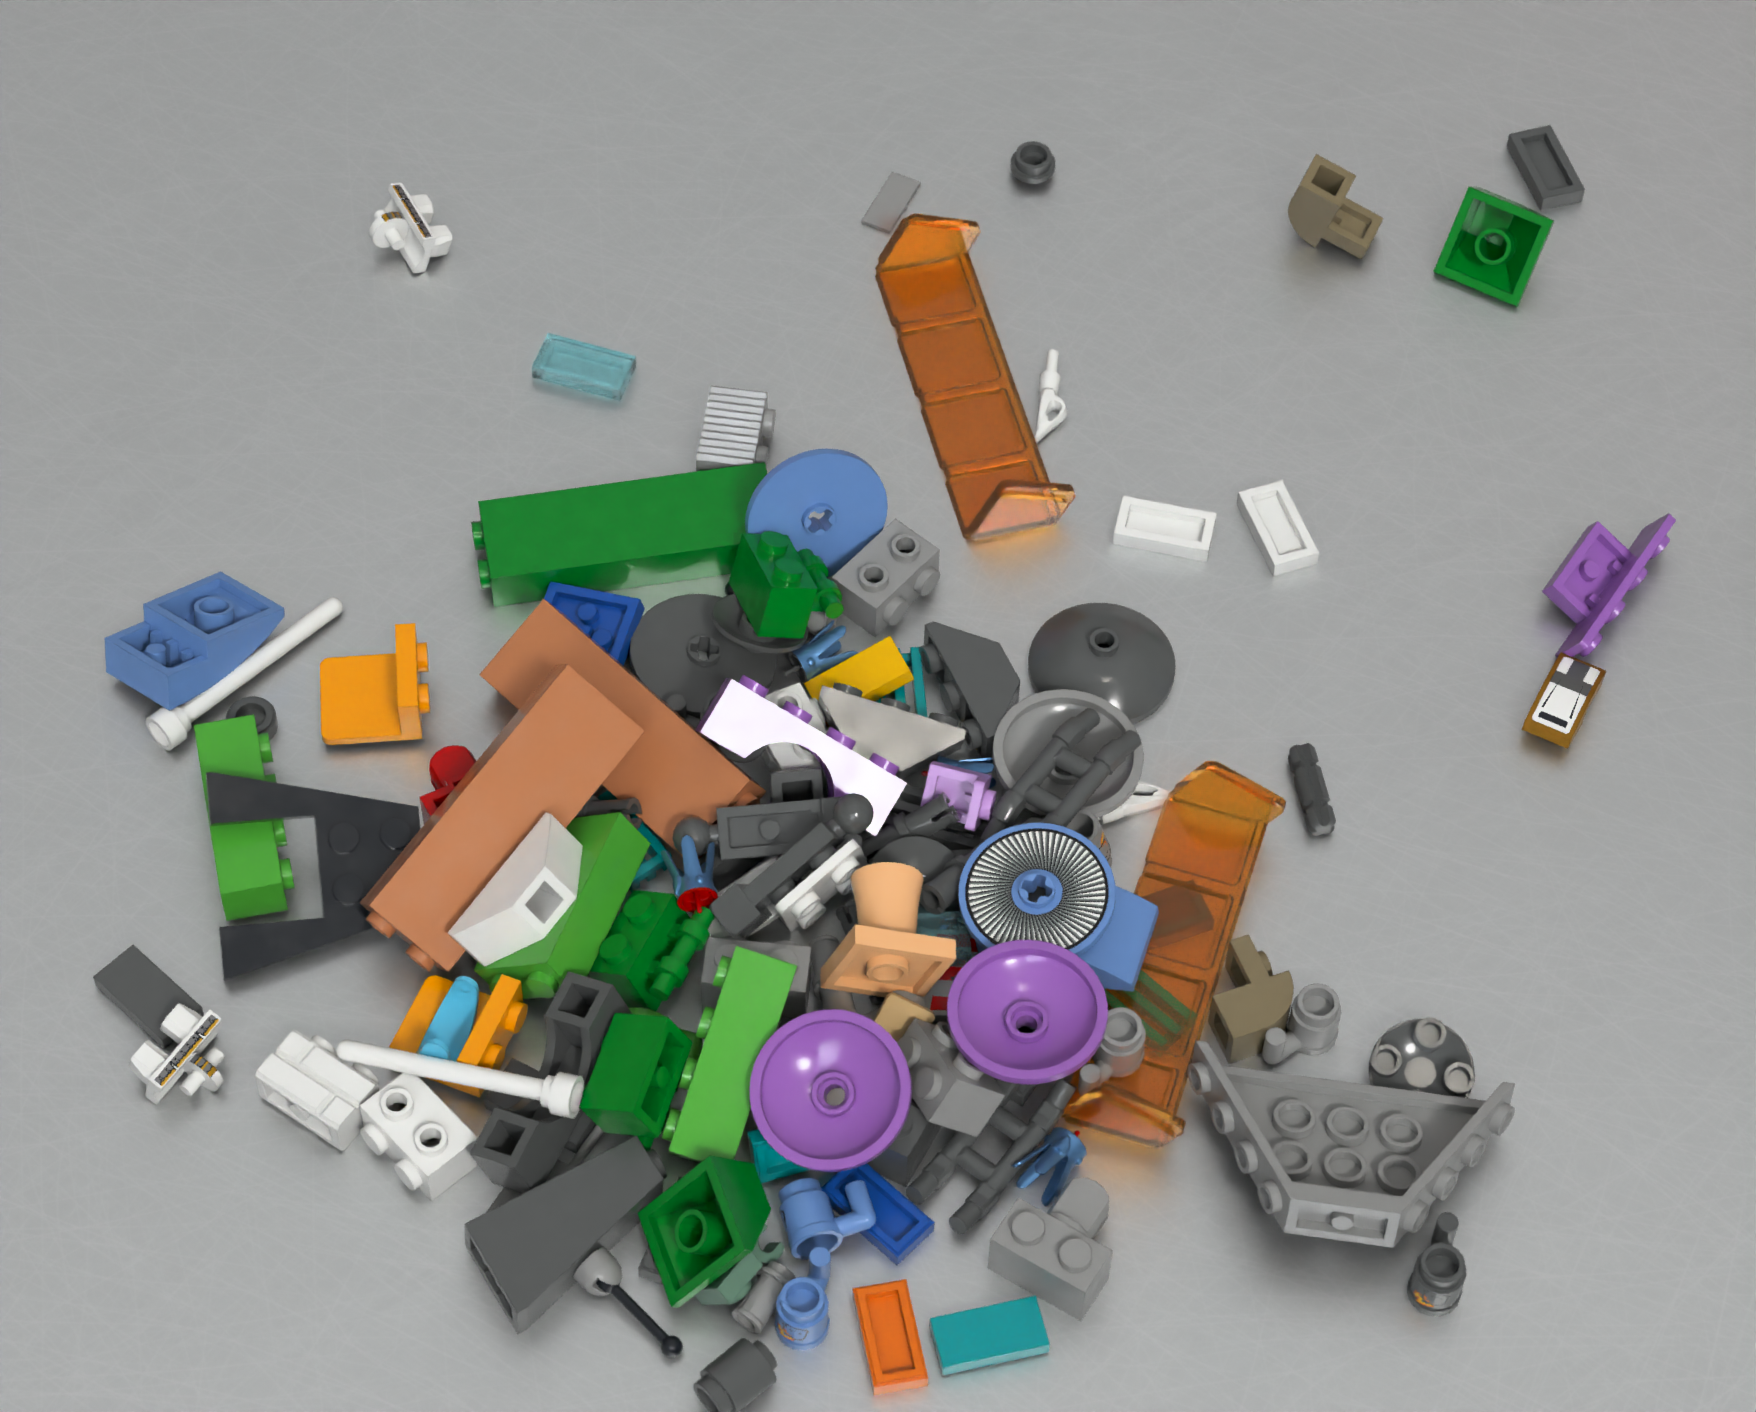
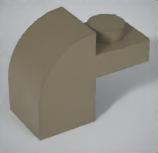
M1316 154L1289 203L1288 217L1291 225L1303 240L1315 248L1321 238L1362 260L1384 218L1346 198L1356 175Z
M1249 934L1229 941L1225 968L1235 988L1212 996L1208 1023L1228 1064L1261 1054L1266 1032L1270 1028L1278 1027L1285 1032L1294 994L1290 971L1273 975L1267 955L1264 951L1257 952Z

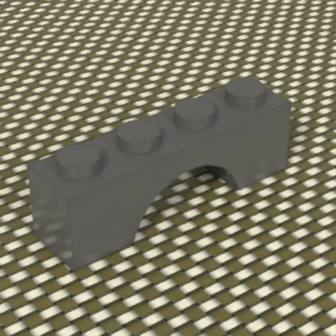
M568 971L544 1015L547 1033L546 1049L537 1078L545 1080L548 1075L556 1076L559 1072L579 1075L584 1079L585 1088L592 1075L601 1051L603 1038L609 1030L614 1014H632L613 984ZM524 1097L512 1107L505 1109L495 1107L470 1155L492 1183L525 1193L547 1181L583 1111L580 1109L577 1116L573 1119L552 1115L549 1112V1108L541 1106L540 1101Z

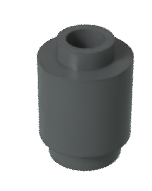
M741 1338L701 1370V1378L693 1384L694 1391L709 1412H740L776 1382L774 1369L777 1367V1361L771 1351L761 1341L756 1340L754 1343H751L749 1340Z

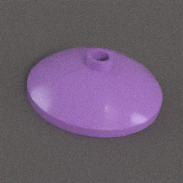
M1014 940L1000 943L981 951L962 967L955 977L948 995L947 1021L956 1047L974 1067L993 1078L1005 1082L1042 1084L1056 1081L1074 1073L1096 1053L1107 1028L1108 1003L1103 985L1096 973L1083 959L1073 952L1049 942ZM1023 1026H1029L1035 1031L1033 1033H1022L1018 1029Z
M818 1010L792 1019L767 1040L753 1066L749 1087L750 1105L759 1131L769 1145L782 1157L809 1170L840 1172L870 1162L894 1142L909 1114L912 1098L911 1074L907 1060L897 1042L875 1021L861 1014L846 1010ZM834 1088H840L845 1092L843 1102L836 1106L829 1105L827 1103V1094Z

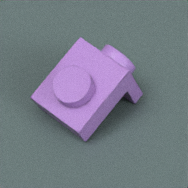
M932 761L929 766L921 806L944 792L950 799L949 807L954 805L960 820L958 822L965 824L964 829L975 831L981 824L982 819L990 821L992 816L991 813L994 809L997 791L989 790L992 775Z

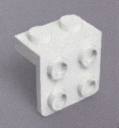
M854 839L847 842L815 871L812 869L796 882L798 886L776 904L775 909L780 916L779 919L790 932L799 925L806 929L814 924L826 911L823 904L837 892L846 895L852 891L851 875L857 869L868 865L861 847Z

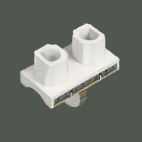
M402 182L391 183L388 188L391 194L390 201L384 209L378 210L374 214L375 221L369 229V235L376 246L382 248L392 247L393 250H399L413 273L425 272L430 257L448 254L452 242V234L446 224L428 225L431 223L434 210L433 203L427 194L410 195Z
M178 1003L165 1018L160 1028L162 1032L179 1044L170 1055H167L147 1040L130 1059L129 1068L141 1081L147 1084L145 1096L158 1105L185 1072L188 1074V1077L179 1088L190 1097L200 1086L210 1091H216L222 1085L224 1080L216 1067L225 1058V1055L219 1049L213 1047L204 1058L200 1056L218 1035L216 1027L221 1023V1017L210 1009L202 1017L196 1011Z

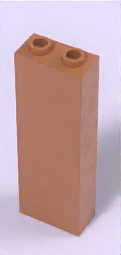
M545 599L540 602L479 674L519 710L555 665L568 664L639 725L645 732L602 785L618 800L637 798L641 804L642 814L635 815L642 819L647 826L681 856L682 854L674 846L672 838L674 828L682 819L690 816L700 817L707 821L709 825L718 824L716 808L760 804V799L767 792L707 738L695 731L691 724L570 618Z
M568 664L555 665L362 899L360 904L371 912L365 920L388 939L396 933L410 946L405 953L426 971L429 972L435 966L438 969L449 972L466 950L448 932L546 812L552 814L566 828L645 731Z

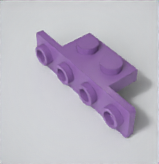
M1668 513L1644 527L1629 549L1615 538L1599 521L1585 529L1542 590L1553 603L1576 623L1555 654L1557 658L1561 652L1570 657L1577 654L1585 657L1598 646L1603 638L1599 631L1604 624L1611 622L1623 610L1626 603L1622 598L1626 592L1633 590L1646 577L1648 570L1644 567L1649 559H1653L1661 553L1668 545L1670 538L1667 536V533L1676 521L1671 514Z

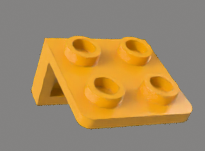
M415 623L395 624L396 653L331 657L324 659L320 663L321 735L324 743L328 745L423 739L422 714L430 713L429 684H421L420 673L429 672L427 642L418 643Z
M502 974L491 995L479 991V1002L473 1030L461 1050L457 1062L500 1070L504 1061L506 1047L513 1034H517L522 1028L528 1011V1005L523 1003L520 980ZM436 975L429 976L424 981L389 1048L412 1053L417 1052L431 1021L453 981ZM428 1078L479 1098L485 1090Z

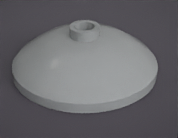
M1056 689L1043 691L1019 701L1001 719L995 732L992 747L994 769L1006 791L1011 790L1052 740V735L1059 726L1069 718L1076 717L1087 708L1094 709L1098 713L1100 722L1085 734V738L1076 744L1072 752L1091 762L1094 761L1093 758L1098 751L1112 739H1117L1128 730L1135 731L1137 734L1138 732L1120 709L1103 698L1077 690ZM1142 742L1136 750L1126 757V761L1119 765L1111 775L1106 777L1081 809L1092 812L1098 818L1116 810L1129 799L1135 791L1142 773L1144 763ZM1056 766L1040 787L1063 799L1079 778L1072 774L1066 776L1057 773L1058 771L1065 770ZM1026 802L1025 808L1046 817L1047 814Z

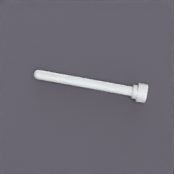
M335 597L328 598L251 654L234 671L208 690L170 711L161 707L146 718L147 728L153 738L164 749L168 751L174 749L187 739V732L192 729L191 723L337 617L343 610L342 602Z
M348 1039L341 1041L336 1049L338 1057L344 1061L538 1100L542 1107L549 1108L550 1114L571 1119L577 1116L583 1098V1077L559 1072L556 1076L548 1075L544 1080Z

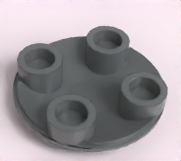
M1436 1018L1412 1019L1396 1024L1379 1038L1369 1060V1080L1373 1086L1468 1098L1475 1082L1474 1063L1470 1050L1463 1039Z

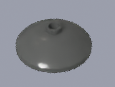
M1086 603L1057 613L1041 626L1030 646L1028 673L1035 693L1056 689L1090 693L1116 706L1128 717L1132 724H1135L1152 715L1167 699L1174 682L1175 656L1167 636L1157 624L1145 615L1117 604ZM1098 645H1107V646H1110V647H1108V648H1102V647H1099Z

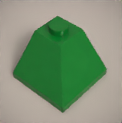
M1469 186L1433 272L1518 307L1554 224V220L1480 187Z
M710 1155L637 1213L671 1307H681L753 1251L771 1212V1207L754 1163Z

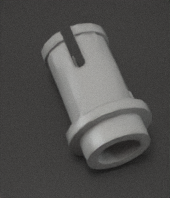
M770 1261L766 1267L762 1266L756 1273L758 1279L731 1313L736 1322L752 1333L757 1332L760 1334L769 1318L776 1310L777 1297L788 1281L796 1278L788 1268L775 1261Z

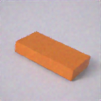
M906 1279L853 1288L852 1298L873 1395L928 1386V1374Z

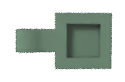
M766 1224L764 1225L761 1234H762V1233L766 1230V1228L768 1227ZM758 1238L751 1253L697 1293L695 1297L702 1305H731L738 1302L751 1289V1279L763 1266V1263L778 1260L785 1246L781 1242H769L762 1251L759 1247Z

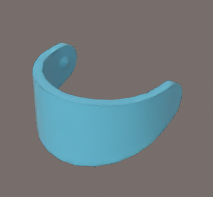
M459 976L455 979L431 1021L416 1052L417 1054L457 1062V1058L473 1030L477 1014L479 986L475 980L467 976Z

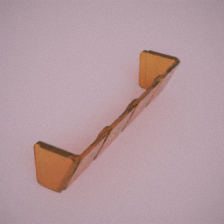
M912 214L901 220L878 257L879 263L875 267L877 272L875 278L891 325L896 328L898 334L897 343L915 396L920 399L922 405L921 414L938 465L944 470L947 479L945 485L962 536L965 539L982 540L1052 526L1059 521L1074 500L1076 494L1072 485L1050 483L968 253L981 233L979 225L976 221Z
M1205 761L1178 782L1164 801L1145 858L1146 863L1134 891V894L1158 906L1159 915L1134 992L1104 989L1108 1011L1123 1007L1134 1011L1140 1017L1145 1028L1144 1059L1140 1067L1133 1074L1125 1077L1111 1076L1108 1081L1102 1082L1083 1096L1078 1091L1081 1068L1075 1071L1071 1083L1077 1089L1061 1116L1069 1124L1154 1149L1160 1146L1163 1147L1184 1132L1186 1122L1176 1116L1188 1079V1066L1192 1064L1195 1040L1200 1041L1211 1006L1212 996L1215 993L1228 952L1229 941L1234 933L1267 825L1284 812L1286 805L1285 799L1219 762ZM1091 1058L1086 1064H1094L1093 1059Z

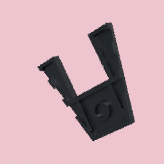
M206 772L210 826L314 818L323 918L220 927L223 980L236 978L242 974L276 964L310 950L318 949L347 937L375 929L365 920L371 912L363 907L360 902L420 830L418 806Z

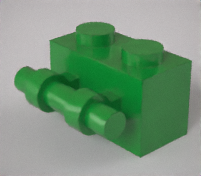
M765 531L761 534L742 533L729 584L757 637L804 638L811 611L824 612L831 619L839 617L844 611L841 603L842 593L837 584L827 578L828 569L822 558L814 555L807 548L797 552L788 535H782L774 531Z
M633 890L610 928L605 940L600 945L599 953L588 975L593 979L613 984L628 1008L640 1007L657 1011L661 1002L668 1000L673 989L681 987L689 974L687 965L695 951H701L710 937L708 929L715 916L710 909L702 906V913H698L696 908L690 918L686 911L678 907L677 898L674 894Z
M615 1013L609 1030L603 1038L601 1051L590 1080L584 1088L579 1108L605 1133L637 1136L645 1150L649 1151L654 1139L662 1135L667 1121L666 1115L674 1093L679 1089L682 1071L693 1042L667 1016Z

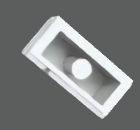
M292 1030L277 1047L276 1052L271 1053L256 1070L254 1076L259 1096L339 1150L345 1151L360 1134V1130L363 1127L360 1105L379 1091V1081L375 1074L363 1064L354 1063L350 1066L339 1059L334 1047L324 1038L314 1035L309 1039L297 1030Z

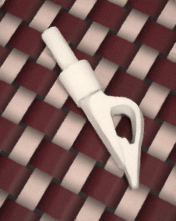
M1054 349L1048 350L1045 371L1040 374V396L1034 443H1038L1048 433L1058 427L1066 418L1068 412L1065 402L1057 396L1061 377L1057 373L1059 352ZM1054 411L1058 413L1051 421L1048 420L1049 412Z
M1139 781L1135 791L1124 804L1116 810L1098 817V820L1103 825L1121 819L1123 816L1139 815L1167 807L1168 804L1183 802L1184 798L1180 793ZM1135 794H1145L1150 796H1136Z

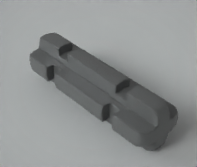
M1306 743L1294 745L1290 748L1288 762L1291 772L1296 775L1293 779L1302 811L1307 814L1305 821L1308 831L1314 836L1329 834L1334 831L1336 818L1332 806L1327 803L1330 801L1321 767L1316 765L1319 760L1315 747Z

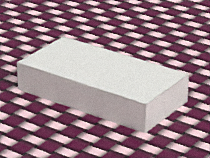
M1283 480L1238 492L1236 504L1272 576L1318 563L1319 551Z
M1122 496L1114 530L1113 544L1207 562L1217 513Z

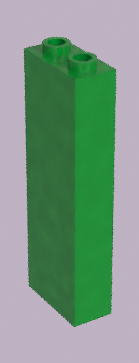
M765 462L478 501L480 521L471 522L475 551L485 550L486 556L484 560H477L481 589L491 588L494 607L542 601L550 581L606 592L731 574L742 533H746L745 516L747 506L754 490L768 474Z

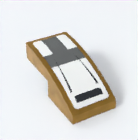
M1561 652L1546 677L1524 721L1522 730L1568 749L1583 723L1587 709L1602 685L1606 670Z

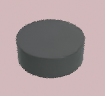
M250 696L239 699L230 706L226 719L254 714L258 734L268 732L269 740L275 736L278 729L276 711L269 701L261 697Z

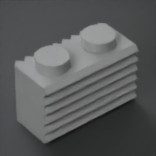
M720 386L710 387L698 452L696 454V471L765 462L767 468L768 446H762L763 437L772 438L776 415L775 409H768V392Z

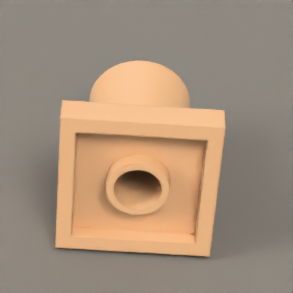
M880 862L863 866L857 869L850 879L856 904L857 924L853 926L821 967L820 988L885 998L888 993L900 990L924 997L956 960V940L916 934L918 907L924 880L919 870L906 864L894 862Z

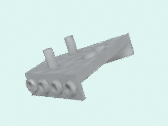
M1195 1040L1192 1064L1188 1066V1078L1193 1091L1197 1095L1202 1094L1211 1109V1117L1216 1130L1220 1134L1225 1133L1234 1148L1238 1167L1244 1174L1249 1173L1258 1188V1196L1263 1209L1267 1214L1273 1213L1283 1232L1289 1234L1393 1248L1407 1231L1415 1234L1421 1228L1430 1211V1205L1434 1200L1438 1198L1443 1201L1449 1196L1462 1168L1465 1165L1470 1168L1476 1165L1486 1148L1489 1137L1493 1133L1500 1136L1509 1126L1515 1113V1108L1510 1106L1515 1083L1502 1082L1493 1094L1484 1101L1221 1065L1208 1042Z

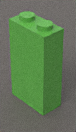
M620 812L574 818L566 827L583 846L577 898L544 939L487 966L477 962L474 971L489 984L491 992H493L500 976L503 974L521 981L523 999L553 998L568 971L588 976L599 953L600 945L605 940L651 844Z

